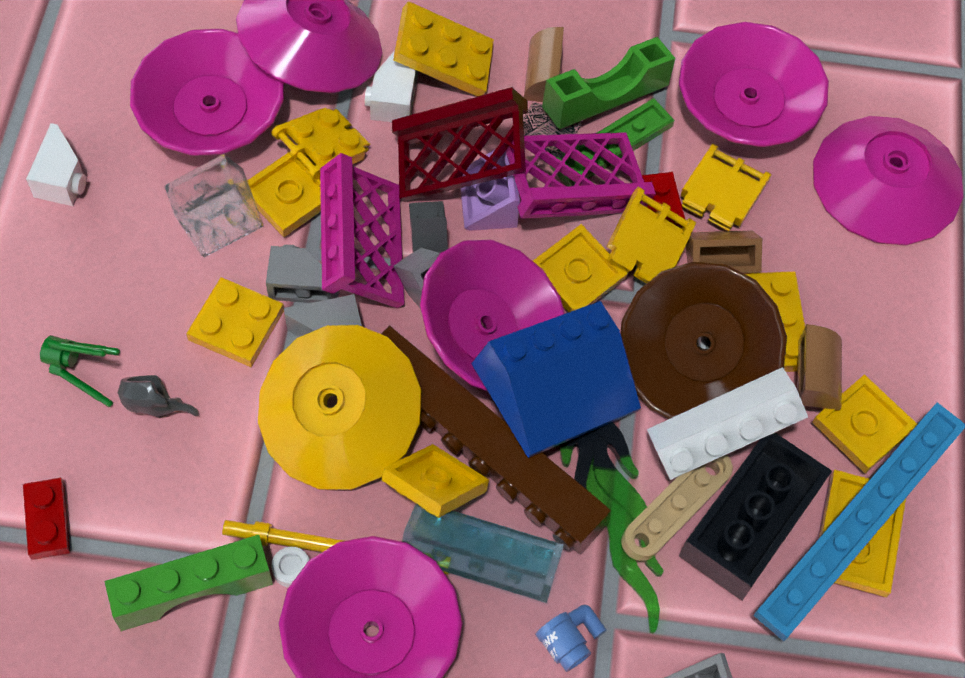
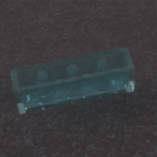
M418 504L414 506L402 542H407L435 560L442 571L547 603L564 546L554 541L456 511H451L437 518Z

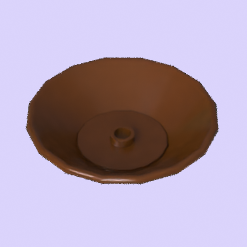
M690 262L661 271L636 292L621 322L620 334L637 395L650 410L667 419H671L782 367L784 369L787 335L778 306L755 279L726 264ZM699 337H708L711 341V346L707 349L701 348L698 345Z

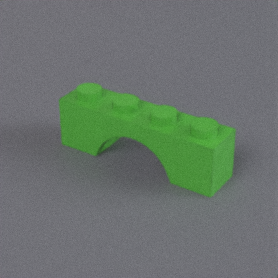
M655 37L630 47L624 58L614 68L599 77L585 79L575 69L547 79L542 108L555 125L562 129L669 86L676 58L661 40Z
M259 535L104 581L113 619L121 631L160 620L168 610L191 599L213 594L238 596L273 585Z

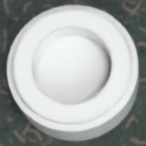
M291 546L279 550L273 557L271 564L275 580L282 586L289 587L309 561L308 555L298 547Z

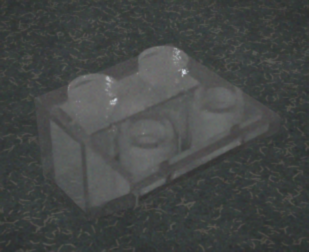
M225 154L164 185L174 216L203 257L264 227L243 168Z

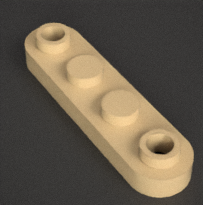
M726 454L678 476L626 528L621 539L625 553L638 561H646L655 556L730 478L733 472V465L728 455ZM706 467L713 469L715 475H710L706 471ZM634 539H642L645 547L637 546Z

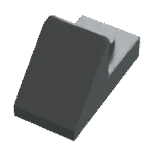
M443 201L409 203L412 253L421 247L439 253L447 250V220L444 215Z

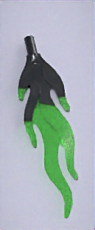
M612 422L560 444V457L562 465L569 467L572 451L575 448L577 449L578 459L574 480L611 510L610 522L606 528L609 536V552L612 565L620 577L643 600L648 613L649 633L654 634L657 630L660 613L657 594L640 570L637 562L625 553L621 543L622 535L626 528L647 506L637 490L623 477L609 458L607 448L614 453L622 470L631 479L638 478L639 471L631 459L624 435ZM638 538L639 546L645 547L644 541ZM655 556L644 561L645 565L655 576H662L664 570Z

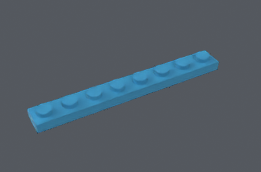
M937 402L753 616L782 641H785L965 429V423Z

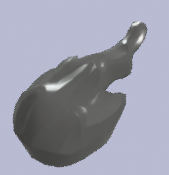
M157 375L132 376L123 378L120 381L117 393L122 405L131 412L145 413L159 418L173 411H184L194 416H199V411L194 406L183 403L181 398H170L161 379Z

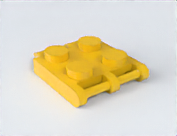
M319 109L277 125L271 132L275 139H281L291 150L290 155L295 160L300 159L309 169L308 174L314 180L320 178V168L340 153L352 157V164H355L364 159L365 153L369 150L367 146L371 145L357 129L350 130L348 128L352 124L337 109ZM287 136H290L298 145H295ZM307 155H308V156L312 159V161L316 164L315 166H314V164L306 157Z
M712 144L682 188L680 195L684 197L682 207L701 217L708 210L711 212L708 221L730 231L734 224L739 227L742 225L768 184L772 174L767 171L763 174L744 164V159L739 157L736 160L719 151V146ZM716 156V157H718V158L724 160L725 162H727V163L733 165V167H730V166L726 165L725 163H723V162H721V161H719V160H717V159H715V158H713V157ZM740 170H743L749 173L750 175L760 179V181H757L751 178L750 176L740 172Z
M638 186L634 190L606 247L612 250L608 261L626 272L632 271L634 266L637 265L634 277L647 284L661 271L676 266L696 222L690 218L685 220L670 210L668 204H659L645 195V190ZM640 201H643L649 206L656 209L657 213L640 204ZM666 216L682 225V229L666 220Z

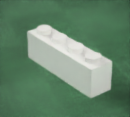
M782 367L647 429L671 480L806 419L808 415L797 388Z

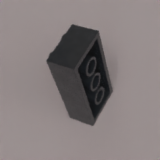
M777 433L760 439L686 540L679 556L743 601L817 495L832 470Z

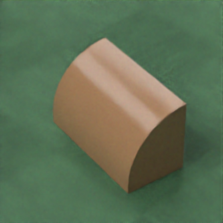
M564 27L546 28L537 32L531 38L524 98L527 101L543 102L546 80L560 75Z
M753 230L692 232L686 244L687 262L726 264L742 273L762 272L763 238Z
M806 324L798 340L797 391L804 406L841 410L842 339L839 334L831 329Z

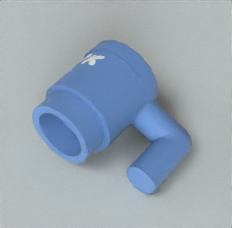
M581 605L569 613L559 614L542 626L535 634L557 664L560 663L566 672L578 666L591 655L590 650L585 645L587 641L576 626L583 623L594 639L607 631L588 605Z

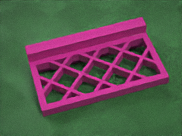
M626 132L524 136L525 148L533 153L535 157L531 162L525 159L526 172L513 175L521 197V202L517 206L521 219L623 213L634 190L638 186L644 189V194L651 199L656 194L652 182H644ZM606 144H619L623 156L619 158L605 148ZM577 145H585L596 154L591 160L576 150L575 147ZM547 146H555L566 155L560 161L547 152L545 148ZM508 147L506 154L509 163L514 164V150ZM598 156H601L615 166L612 173L595 163ZM568 157H571L586 168L582 175L565 164ZM538 158L556 169L551 176L534 165ZM618 169L630 176L632 183H624L614 176ZM590 170L606 182L602 185H595L585 178V175ZM558 172H561L574 181L575 185L564 186L554 178ZM530 173L545 184L544 187L529 188L526 175ZM640 201V204L644 205L645 207L647 206L645 202Z
M340 153L320 168L322 290L334 294L342 289L399 308L404 305V288L393 267L402 260L399 185L352 166V157ZM353 179L358 182L364 191L360 196L353 187ZM375 189L388 193V206H386ZM366 195L378 211L374 216L362 200ZM354 206L365 221L362 225L354 217ZM379 216H382L389 226V235L385 233L376 220ZM367 225L379 240V243L375 246L363 230ZM354 235L366 251L363 255H360L355 248ZM380 246H383L390 256V265L386 263L377 250ZM367 256H370L379 269L380 273L375 276L364 261ZM355 266L366 280V284L354 281ZM382 276L391 286L392 294L386 292L378 281Z

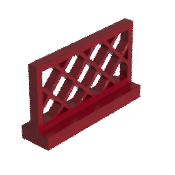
M513 87L392 120V133L398 136L399 199L407 202L526 172L523 114L528 113L527 100ZM512 118L513 126L505 137L495 132L503 120ZM482 126L485 130L474 145L465 140L473 128ZM452 134L455 138L444 153L435 148L443 136ZM494 135L501 142L491 156L488 157L481 150L491 136ZM419 142L424 143L425 146L415 160H411L409 158V145ZM464 143L470 148V151L461 163L457 165L451 160V157L460 145ZM507 148H512L514 150L515 163L502 167L498 165V160ZM434 151L441 157L428 173L421 166L430 153ZM477 155L487 160L478 173L469 174L466 171ZM450 163L456 170L448 180L438 181L436 179L445 165ZM419 170L426 177L418 188L410 190V180Z

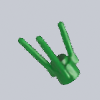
M53 335L48 336L42 344L40 360L50 365L49 373L62 377L97 401H100L107 407H111L113 402L66 371L65 368L75 365L79 353L104 357L106 354L119 355L120 350L107 346L80 343Z

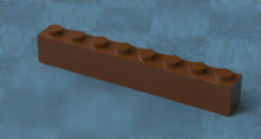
M389 325L381 334L387 336L410 359L421 387L420 425L429 432L434 429L442 436L441 441L448 450L456 455L459 452L470 460L468 464L472 469L485 477L489 476L496 482V489L503 497L511 502L516 499L525 507L524 512L531 521L538 526L544 523L554 532L553 538L566 550L573 548L581 554L609 524L611 510L542 452L528 458L510 427L503 419Z

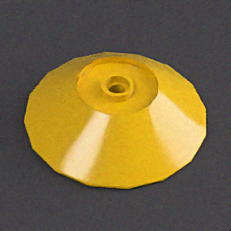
M327 325L296 338L273 361L259 393L258 425L269 455L290 477L319 490H352L381 478L385 467L399 461L407 453L420 424L421 387L410 359L387 336L360 325ZM331 396H337V404L332 408H328V399Z

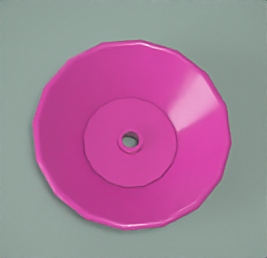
M244 0L236 17L239 42L252 61L276 80L304 91L336 93L359 87L375 74L383 54L377 29L364 11L349 0Z
M740 22L718 26L693 42L681 60L679 87L687 109L707 130L733 143L767 147L792 142L815 127L828 105L829 80L819 57L798 37L772 25Z
M225 29L190 30L164 40L143 57L131 79L130 107L141 130L162 147L191 156L220 155L251 144L274 123L284 101V82L276 80L256 65L239 42L238 33Z
M868 116L845 122L823 139L813 160L814 188L825 210L848 231L875 243L909 245L934 238L954 221L964 198L962 172L949 148L927 129L900 118Z
M466 240L454 245L438 255L424 276L420 308L428 339L448 368L471 386L486 391V387L471 363L489 341L565 314L561 297L544 270L520 250L494 240Z
M369 536L338 542L306 563L287 589L279 619V630L284 659L296 678H443L456 658L463 623L456 589L435 560L407 542ZM369 626H375L379 630L378 634L373 637L367 636L364 631Z

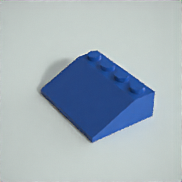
M601 301L491 340L471 363L528 458L638 412L641 409L620 330Z

